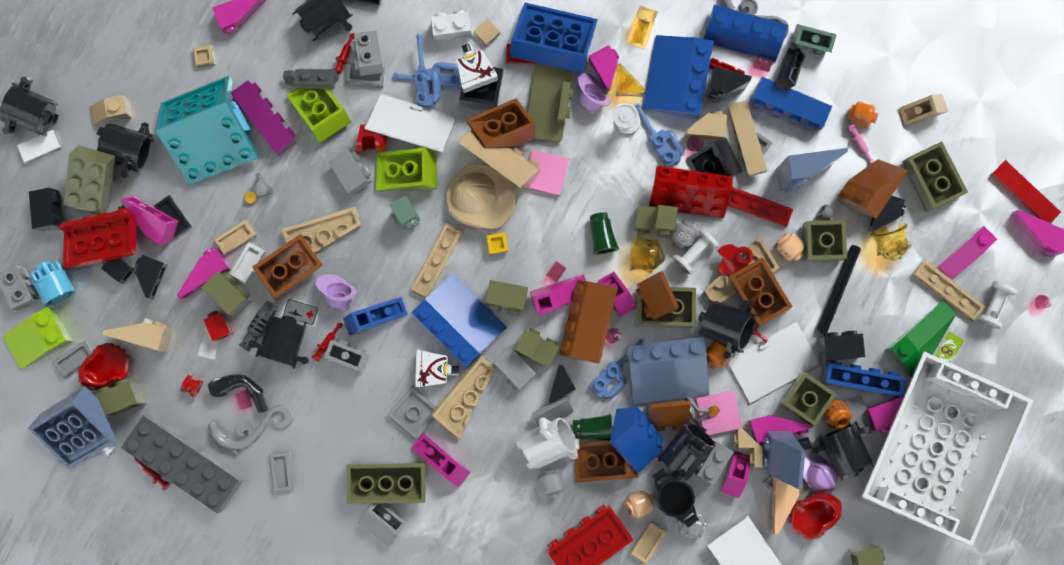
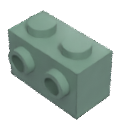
M796 24L791 42L796 44V48L806 50L807 47L814 48V52L825 55V51L832 53L837 34Z
M406 195L389 205L394 212L391 216L398 227L402 226L404 230L406 228L410 230L419 224L420 218Z

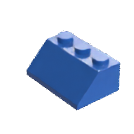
M638 406L616 409L610 443L634 471L639 473L660 454L663 436Z

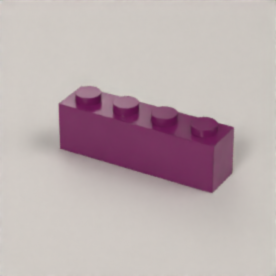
M247 80L232 91L231 95L274 152L280 156L297 143L294 140L296 135L290 127L287 129L282 123L285 120L278 112L275 114L271 110L273 105L269 99L261 97L259 93L262 90L259 86Z

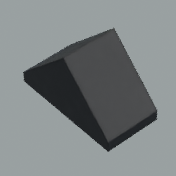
M560 364L558 365L548 401L551 403L576 390L564 366Z

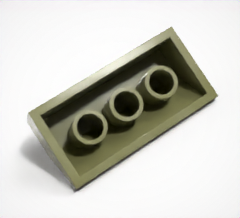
M426 462L346 464L347 504L426 502Z

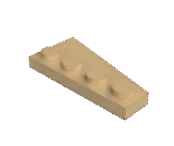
M355 206L284 228L282 232L286 243L301 234L315 253L360 226L361 222Z
M759 236L748 247L753 253V259L749 265L763 257L773 273L779 270L780 267L761 236ZM743 252L740 255V258L744 260L746 258V254ZM721 273L704 290L709 301L713 300L722 303L737 294L729 277L732 274Z
M481 355L476 358L430 414L458 439L461 438L462 431L465 425L468 424L471 418L470 415L474 407L477 406L478 399L494 372V366Z

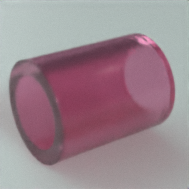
M756 55L752 68L769 72L773 59Z
M555 261L546 276L557 283L566 268Z
M247 390L234 394L239 411L252 407Z

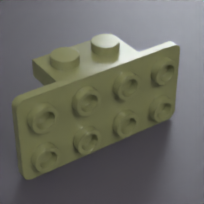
M540 63L535 65L528 109L529 116L536 124L535 139L553 142L562 141L565 118L569 119L571 107H567L568 100H572L574 89L570 88L573 71Z

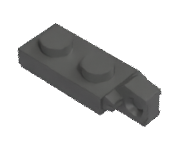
M296 69L295 71H284L283 79L285 84H292L297 86L298 89H334L338 73L336 69Z

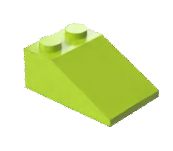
M296 88L286 95L319 143L351 123L344 108L329 89Z
M422 147L376 153L377 191L437 189V151Z
M46 307L33 314L3 336L21 370L72 342L55 308Z

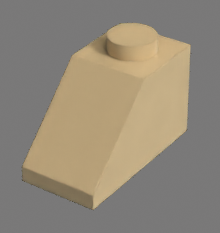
M943 94L930 95L899 108L905 126L948 112Z
M123 95L104 98L90 106L93 125L131 118L128 99Z
M721 111L707 113L686 131L685 137L711 140L724 139L727 115L722 114L723 112Z

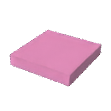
M532 149L530 158L539 164L537 168L541 171L528 188L560 196L569 158Z
M734 390L696 398L699 409H709L713 405H717L720 408V412L716 416H707L701 421V425L707 429V434L712 435L742 428Z

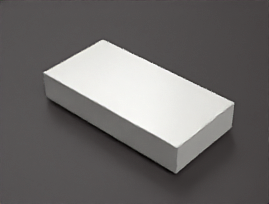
M53 130L46 132L47 136L39 135L17 145L24 163H29L61 149Z
M248 242L229 274L240 282L247 284L254 273L252 266L261 261L265 251Z

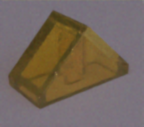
M640 5L629 36V42L646 47L658 11Z
M619 63L616 68L615 96L642 97L645 95V88Z

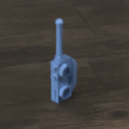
M417 34L419 66L414 74L417 88L416 99L419 106L435 105L436 101L441 97L440 78L436 72H433V69H426V66H424L422 35ZM430 80H432L433 83V93H431Z
M437 62L433 65V72H436L440 78L441 89L443 87L461 89L462 84L458 64ZM440 70H451L453 75L440 73ZM393 74L395 79L415 80V75Z
M636 104L635 107L650 131L649 143L654 146L653 149L657 151L664 166L670 167L681 160L680 157L684 153V148L676 134L670 130L664 131L662 129L658 132L654 130L640 105ZM668 139L671 140L676 150H671L666 142Z
M640 339L636 345L644 344V340ZM627 355L620 361L610 362L608 364L609 367L607 369L604 368L602 370L603 373L590 383L589 387L600 398L602 396L606 399L613 398L625 386L627 379L624 374L626 372L622 367L627 361ZM615 378L618 382L608 390L606 386Z

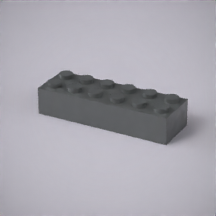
M149 415L141 417L121 446L127 453L216 513L223 511L243 481L242 478Z

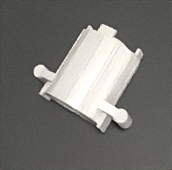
M559 417L549 421L546 418H540L539 427L523 434L521 439L517 441L518 449L522 448L528 461L526 466L530 469H539L565 456L577 459L579 439H575L571 427L564 419Z

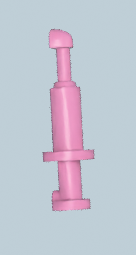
M855 123L847 127L848 131H851L854 136L851 140L856 141L861 152L867 156L868 164L870 165L874 160L869 155V149L862 138L864 134L858 133Z

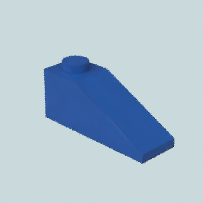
M399 297L352 312L345 316L343 320L349 336L408 314L402 298Z

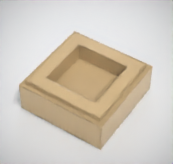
M486 19L474 30V34L487 46L500 34V31Z
M212 45L192 48L197 68L215 64Z

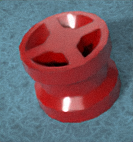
M188 374L181 385L180 391L183 393L188 392L191 397L195 398L202 388L203 380H196L193 375Z

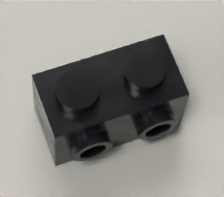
M49 187L29 191L32 229L42 232L59 229V224H62L63 221L60 191Z

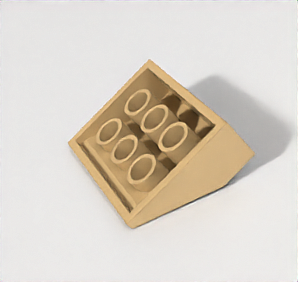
M472 130L458 141L459 144L520 188L528 189L541 171L537 168L539 166L537 162L531 158L526 160L522 157L524 153L516 147L513 149L510 147L485 148Z

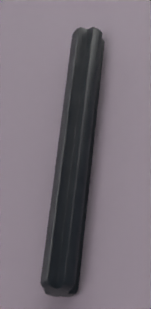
M852 245L849 249L847 259L844 261L818 325L817 331L819 333L826 334L829 330L860 254L861 248L859 246Z

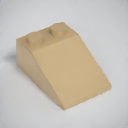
M153 321L152 324L141 323L103 330L102 335L157 351L167 352L173 330L168 329L169 325Z

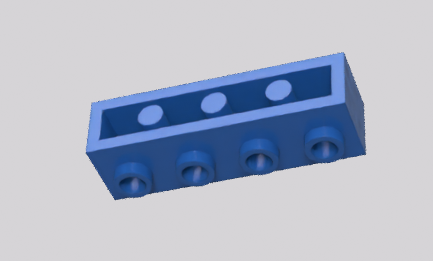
M765 77L760 78L751 99L755 106L762 109L765 107L771 109V112L778 116L785 115L790 117L789 120L792 122L807 124V128L814 131L821 130L825 126L832 105L791 88L787 90L775 86L776 82Z
M831 360V363L824 365L821 383L893 397H903L906 378L899 377L900 373L888 371V374L880 373V369L869 368V370H863L859 365L850 364L847 367L842 366V362Z

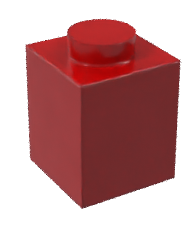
M214 311L207 315L208 318L203 319L212 341L217 342L233 335L225 313Z

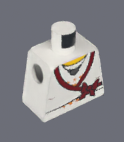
M470 43L460 47L463 57L457 59L463 93L498 80L495 70L482 50L474 52Z
M417 350L415 387L447 384L448 376H459V364H448V356Z

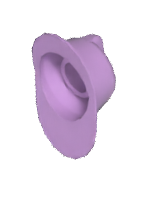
M589 73L578 75L577 80L581 88L579 101L590 114H594L602 106L610 104L609 97L596 77Z
M321 275L315 282L317 289L325 295L328 305L333 308H341L346 311L352 298L357 294L353 286L337 275Z
M812 452L805 454L804 480L815 494L822 492L831 494L837 482L836 471L821 455L813 454Z

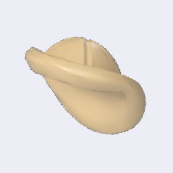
M474 164L463 168L453 177L447 188L446 204L451 215L459 222L476 228L495 229L501 227L511 217L515 208V189L512 181L490 165Z

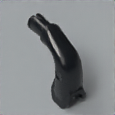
M231 374L211 380L207 385L213 397H223L228 395L227 392L244 387L247 389L250 398H253L258 413L269 410L263 394L265 391L246 375Z

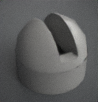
M824 204L818 210L817 217L828 221L833 217V209Z

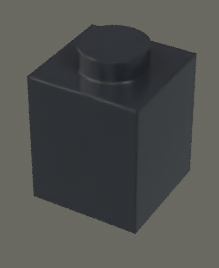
M122 258L105 261L102 263L103 266L101 268L122 284L135 271V268Z

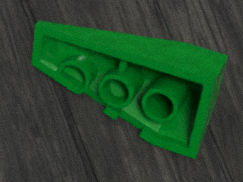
M943 299L886 348L911 378L922 352L934 354L956 316L955 311Z

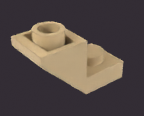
M738 428L737 433H734V445H738V449H753V452H750V464H754V468H762V447L742 428Z

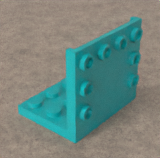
M230 76L164 101L160 105L155 131L188 185L258 158L257 151L230 106L233 83Z

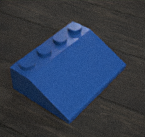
M525 2L511 40L510 57L584 73L598 19Z
M656 35L642 109L698 119L701 114L714 41L696 37Z
M454 274L411 312L466 368L507 328Z

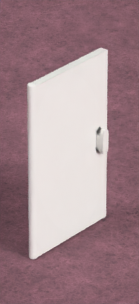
M380 94L365 129L443 153L456 116Z
M795 322L769 336L767 343L760 341L744 350V353L736 354L728 365L747 397L749 404L797 379L801 372L808 373L821 366V363L815 356L798 323Z
M745 516L741 521L707 544L720 565H781L749 516Z

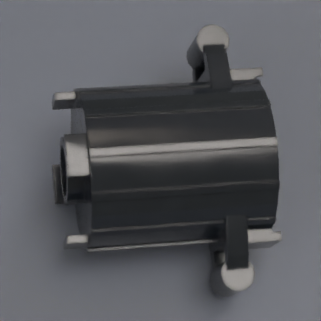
M307 0L292 13V15L297 13L301 18L299 22L302 29L307 33L311 32L315 36L312 40L313 42L319 40L340 23L344 26L345 31L352 30V25L347 20L353 14L350 15L341 0Z
M22 77L20 83L13 82L11 84L13 86L10 87L3 98L0 107V121L5 122L2 129L4 134H13L18 125L36 134L47 136L45 132L50 127V124L52 122L57 123L59 115L55 111L58 103L30 91L33 82L31 77Z
M146 122L141 124L138 131L110 123L106 124L104 128L99 127L96 135L100 136L97 151L115 156L114 164L121 165L122 178H128L131 170L139 172L142 169L149 155L151 142L154 141L153 134H150L149 125Z
M710 300L709 302L712 304L706 313H700L698 320L702 322L701 331H698V333L727 345L723 357L725 359H733L735 352L744 353L742 350L749 343L753 334L755 316L757 317L756 314L751 313L754 303L744 300L739 310L721 302Z
M273 311L261 344L256 343L254 340L248 342L250 348H258L255 357L261 356L292 366L293 369H295L297 361L307 364L309 361L307 357L297 356L307 322L304 321L303 325L297 324V320L288 315H282L281 318L274 317L275 312Z
M854 421L853 424L832 431L823 437L820 435L817 437L820 445H815L812 448V453L818 454L820 451L826 450L840 481L847 474L850 479L856 477L864 470V467L868 465L871 469L874 467L861 437L862 434H867L871 431V426L866 424L860 428L857 421Z
M689 422L684 424L660 454L658 461L661 462L662 460L670 469L668 473L675 479L679 475L687 481L716 447L715 441L706 433L707 429L698 423L696 425Z
M663 468L652 475L656 487L653 498L657 508L665 515L677 518L687 528L698 522L699 519L694 507L696 497L692 487L684 480L675 479ZM667 475V479L661 481L659 484L657 483V481H659ZM692 513L694 514V515H692L691 517H689L688 519H686L685 521L683 520V519H685L686 517H688L690 514H692Z

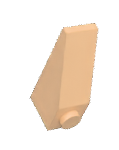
M773 477L772 533L779 534L799 497V491H802V489H797Z

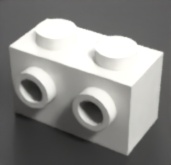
M458 10L454 14L437 13L431 17L435 41L472 36L469 12Z

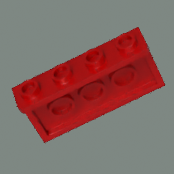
M657 166L649 206L658 207V205L678 207L677 212L724 218L732 192V177Z
M118 209L110 213L104 212L97 216H86L83 219L68 220L66 223L59 224V229L64 232L63 268L66 270L136 255V216L127 209Z
M603 504L595 510L596 514L591 518L586 516L579 521L580 526L576 529H573V527L569 528L563 533L564 537L559 541L554 539L547 544L548 549H546V552L556 565H600L634 541V539L610 505L605 507Z

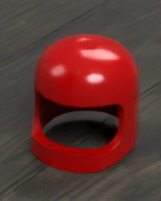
M360 124L356 144L357 153H363L367 149H372L376 152L383 151L386 148L388 136L366 130L365 126L367 124Z

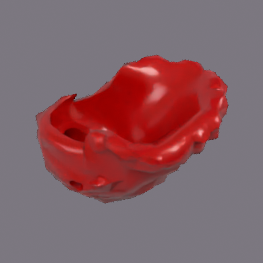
M107 342L97 345L93 349V353L84 360L78 370L80 385L93 391L107 386L111 387L117 380H122L128 376L130 356L119 345L115 346L113 343Z
M823 492L811 495L810 498L805 500H798L791 510L789 522L793 526V530L797 531L799 536L802 535L804 539H819L841 518V501L832 494Z

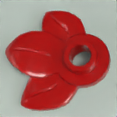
M727 244L717 250L719 255L723 257L718 270L722 274L736 273L748 266L753 259L752 251L745 246L738 248L733 244ZM742 252L746 254V258L744 260L740 258V254Z

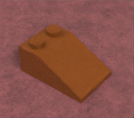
M517 98L466 119L467 124L485 148L519 146L535 139L536 124Z
M877 159L849 179L838 197L848 208L877 218L908 171Z
M299 234L252 267L274 300L277 301L323 265L302 235Z
M763 257L729 276L741 302L743 303L744 300H748L754 303L751 313L757 315V317L755 316L756 328L761 327L793 307Z
M663 270L636 285L638 289H635L638 299H643L645 307H643L647 318L651 317L652 321L679 308Z
M690 401L646 405L647 418L657 431H665V427L672 426L673 430L681 429L684 424L689 422L691 403Z
M611 440L579 443V449L577 450L578 458L574 459L576 483L639 478V476L610 443Z

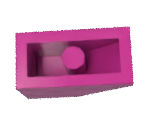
M609 45L589 55L588 59L606 92L610 91L618 64L617 59H619L616 50L611 49Z
M614 271L598 280L599 284L618 288L613 308L620 317L637 308L630 292Z
M896 397L866 409L873 431L883 433L890 430L903 397Z
M734 450L723 479L721 492L740 498L747 484L751 464L749 455Z

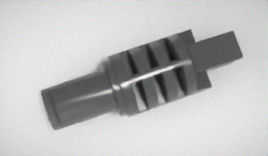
M266 301L259 309L250 325H248V332L239 344L240 347L250 352L251 348L248 346V342L250 340L256 341L257 338L263 336L272 312L274 311L276 314L278 309L275 304Z

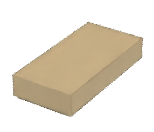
M245 219L215 238L214 242L223 256H226L257 235Z
M650 521L630 554L647 565L667 534V531Z

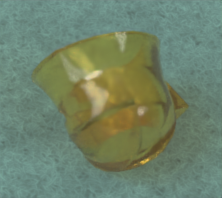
M898 223V229L889 232L887 226H884L870 234L877 244V256L881 255L889 262L902 259V256L912 247L907 238V224Z
M636 234L630 256L629 270L642 269L651 274L652 270H655L664 262L665 254L658 243V239H645Z

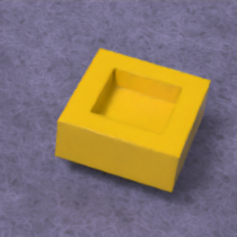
M505 232L486 235L490 255L509 252Z

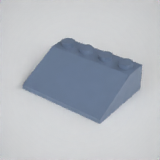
M848 148L789 155L776 168L779 190H785V193L796 192L805 183L838 161L848 152Z
M704 337L625 347L633 405L709 395Z
M85 386L40 413L28 427L68 469L116 441L99 400Z

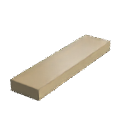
M747 100L728 105L748 176L751 177L767 172Z
M448 223L445 224L413 283L411 291L424 298L430 295L463 231Z
M926 259L912 273L914 277L972 322L977 319L978 315L986 307Z

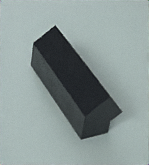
M788 47L775 83L776 87L787 90L796 86L805 59V55L800 48L791 49Z

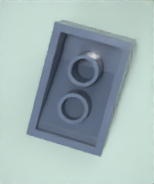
M767 431V438H764L766 454L762 458L763 468L766 469L769 475L797 489H802L805 450L791 431Z

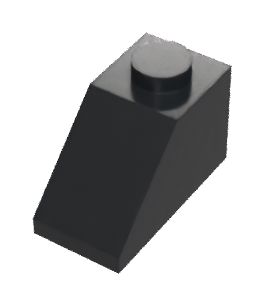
M891 196L878 217H872L868 231L873 232L903 216L906 209L904 205L905 199Z
M142 255L135 263V274L145 297L154 300L168 265Z

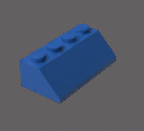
M714 4L704 39L714 41L713 45L776 62L788 25Z

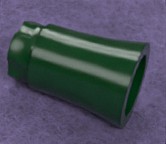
M599 212L591 215L590 227L593 240V254L602 255L619 250L608 212Z
M611 414L573 420L575 439L611 440L613 430Z

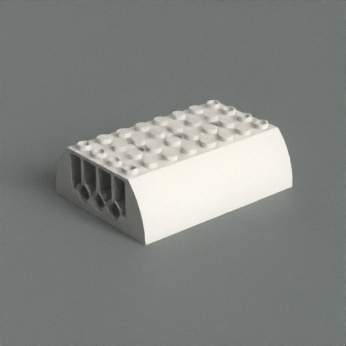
M922 352L861 498L941 535L973 546L1033 400L927 352ZM950 407H954L957 411L954 418H950L947 414V410ZM935 442L940 443L942 446L939 453H935L932 450ZM923 477L927 485L925 488L920 489L917 481Z

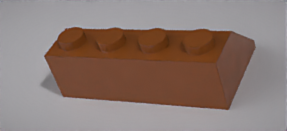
M577 280L559 355L600 364L618 288Z

